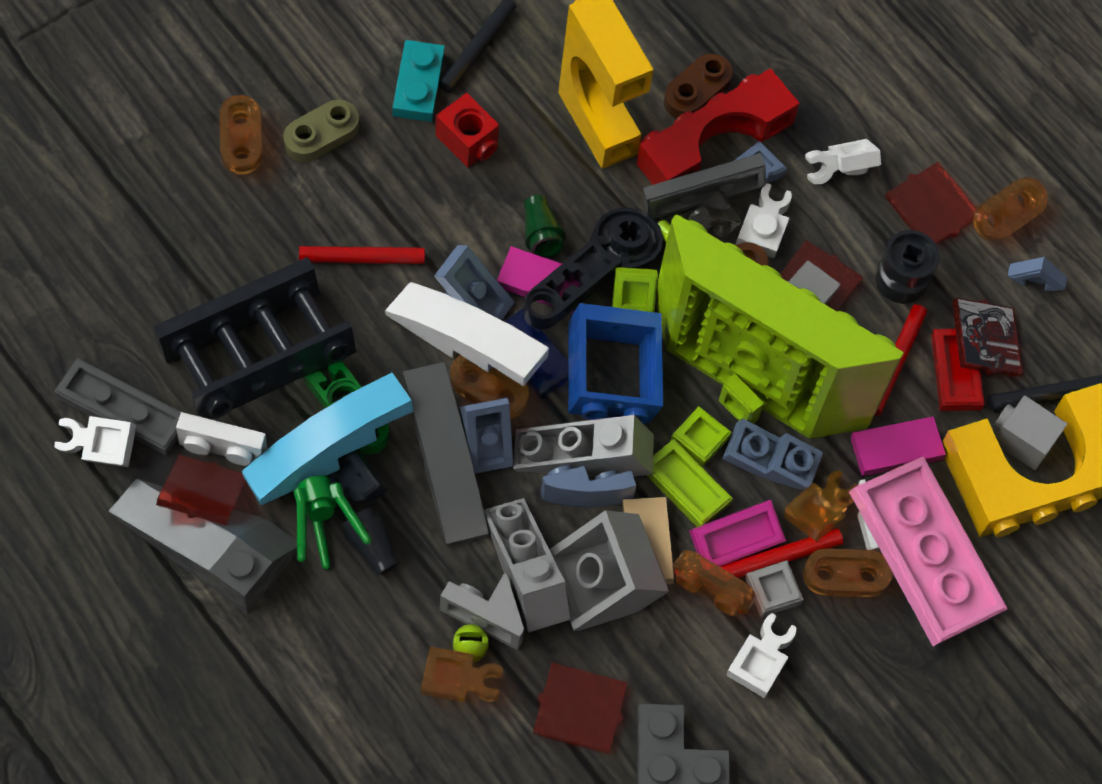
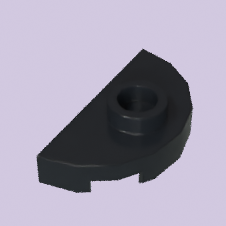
M359 449L339 457L340 470L326 476L331 480L332 484L341 483L345 498L351 502L364 504L378 499L389 490Z

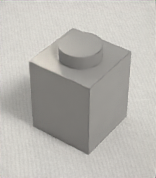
M1024 395L1015 408L1008 404L994 425L1000 428L996 438L1001 449L1036 471L1067 426V423Z

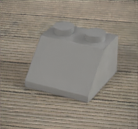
M605 510L549 549L565 580L570 622L573 631H581L637 613L669 592L639 514Z

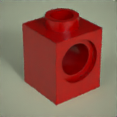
M466 92L436 115L435 136L469 168L478 160L484 161L496 151L498 147L499 124ZM464 131H474V132H476V133H478V134H476V135H466V134H464V133H462V132H464Z

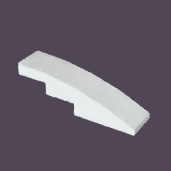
M412 282L405 287L385 310L386 316L451 358H454L459 353L486 372H489L494 367L522 386L528 382L549 354L547 346L512 325L461 300Z

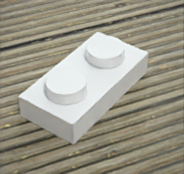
M183 412L180 414L176 426L179 444L192 453L207 455L211 452L225 456L232 463L248 466L267 450L265 433Z

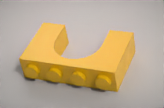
M575 0L574 3L569 5L558 93L601 169H604L638 155L642 134L623 102L650 92L654 69L613 0Z
M1102 383L1065 394L1054 410L1056 416L1067 423L1063 432L1069 442L1075 460L1073 476L1062 482L1053 484L1037 483L1018 474L1006 460L988 419L948 430L942 441L946 453L944 458L979 537L992 533L995 534V537H1003L1019 529L1020 524L1033 521L1035 525H1040L1056 518L1059 515L1058 512L1072 508L1073 512L1089 509L1098 502V499L1102 498Z

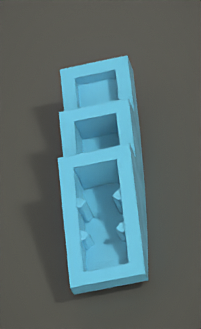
M390 373L348 394L313 415L274 443L243 469V477L260 505L266 504L294 491L298 484L308 477L317 475L327 476L340 470L339 457L377 441L375 429L414 412L412 400L394 374Z

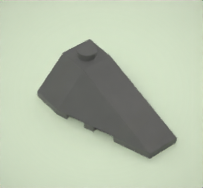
M137 478L108 511L116 520L247 614L297 554V540L268 519Z

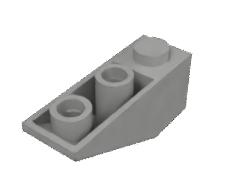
M635 415L516 429L513 469L519 472L548 474L551 470L561 466H571L572 469L585 466L588 477H596L603 472L616 470L619 473L632 471L633 477L652 475L654 434Z
M522 498L485 509L484 515L503 572L508 576L519 614L528 633L570 620L565 580L525 499Z

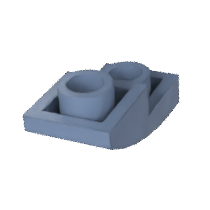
M741 419L734 427L722 459L755 475L779 484L807 491L811 487L823 452L788 433L779 438L759 426Z
M561 466L551 470L547 476H543L540 493L544 501L571 507H606L620 505L623 499H633L636 483L632 471L619 473L616 470L606 471L597 475L593 481H589L585 466L574 469L571 466Z

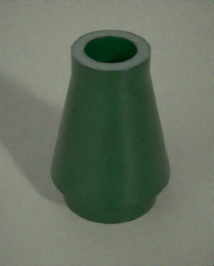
M533 195L527 198L524 202L526 247L532 254L544 258L557 255L564 247L563 242L566 235L550 208L547 197L544 195Z

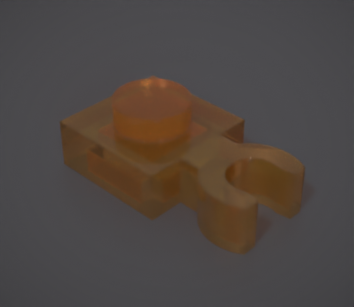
M839 470L834 471L828 476L824 489L812 483L787 505L784 518L818 542L845 517L846 506L854 503L849 491L858 486V484L855 483L846 490L838 488L842 472Z
M430 646L421 694L465 702L467 690L475 691L482 700L488 702L497 701L499 690L487 688L483 681L487 677L502 678L503 668L497 664H485L480 668L472 667L473 654Z

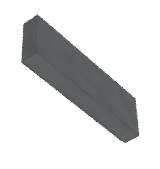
M759 153L644 187L645 211L653 219H657L764 187L766 185V164L762 154Z
M79 358L75 360L54 391L57 399L89 416L136 424L134 439L165 456L168 455L178 439L176 426L181 414L180 411Z

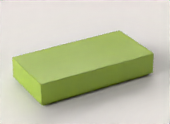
M674 439L653 456L652 475L646 476L696 527L711 522L731 505L733 498Z

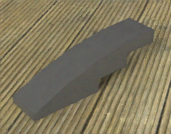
M445 362L403 371L405 389L413 404V424L424 459V470L446 547L489 537L466 437Z

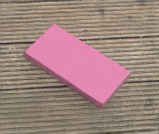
M924 456L858 485L849 491L933 647L1008 609Z

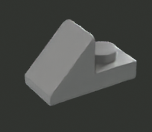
M506 573L503 574L489 601L483 599L484 595L473 586L464 583L458 586L450 581L447 583L440 596V611L465 624L478 625L487 635L516 650L519 649L522 644L524 627Z

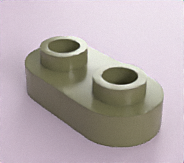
M332 100L291 122L283 134L284 148L288 156L299 162H310L354 138L359 130V113L356 107L345 100ZM335 115L345 116L342 120H335L332 117ZM302 133L310 135L307 139H300L297 136Z

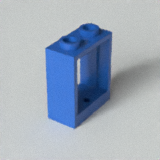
M580 303L568 321V413L582 415L587 420L635 415L643 424L650 423L663 407L662 314ZM586 338L639 345L640 398L586 391Z

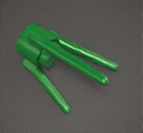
M317 475L308 477L298 484L294 490V496L297 503V559L299 562H305L308 516L313 521L322 568L328 570L331 567L323 521L334 515L336 504L339 505L363 543L366 545L371 543V537L345 498L341 483L332 484L328 477Z

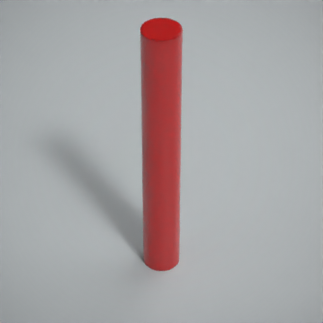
M299 246V260L308 257L311 263L425 264V248Z
M914 304L895 342L896 348L904 353L875 413L876 416L882 414L928 313V310L922 305Z
M836 528L717 567L716 572L720 582L725 583L780 562L794 561L843 545V537L840 530Z

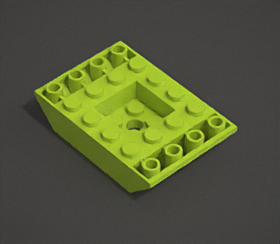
M677 214L672 219L657 282L655 300L657 312L662 314V333L667 351L722 385L735 373L764 402L762 410L809 439L867 429L874 418L904 352L896 348V345L889 338L879 334L875 335L858 325L851 315L842 311H835L820 302L819 298L810 290L799 289L784 280L774 268L766 265L761 266L746 257L743 251L736 245L723 243L710 235L698 222L686 220Z

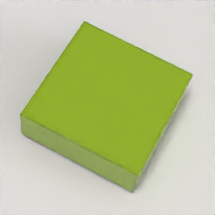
M616 267L612 307L654 312L658 279L657 270Z
M735 373L723 383L719 402L738 421L745 419L753 424L758 421L764 402Z
M698 406L673 433L671 440L674 439L698 464L704 467L729 440L732 432Z

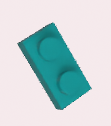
M405 40L392 116L428 122L433 121L445 45Z

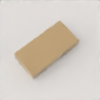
M666 497L623 499V512L639 514L666 584H673L674 572Z

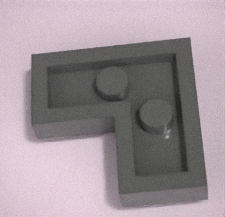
M638 705L637 784H730L728 750L684 749V705Z

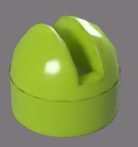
M467 624L456 631L453 638V650L460 660L469 663L477 662L487 653L488 635L480 626ZM460 637H481L482 642L472 640L460 641Z

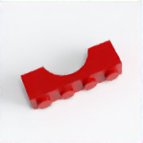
M771 68L759 75L751 74L743 79L734 90L727 94L724 92L716 94L704 107L696 112L687 111L680 115L670 127L661 132L655 130L646 135L640 142L636 164L652 185L698 172L702 162L699 148L705 141L718 134L735 132L751 136L762 143L794 124L800 103Z

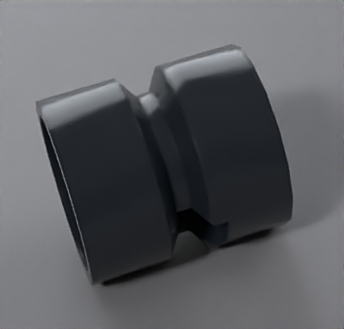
M904 230L892 236L887 243L875 276L877 288L884 297L892 302L905 304L913 303L923 296L939 263L940 254L938 246L933 239L925 233L916 230Z

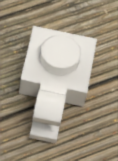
M868 139L828 146V151L813 150L805 154V159L810 164L822 163L821 169L818 172L807 174V179L813 184L827 182L836 170H840L847 175H860L866 173L870 167L881 165L880 149Z

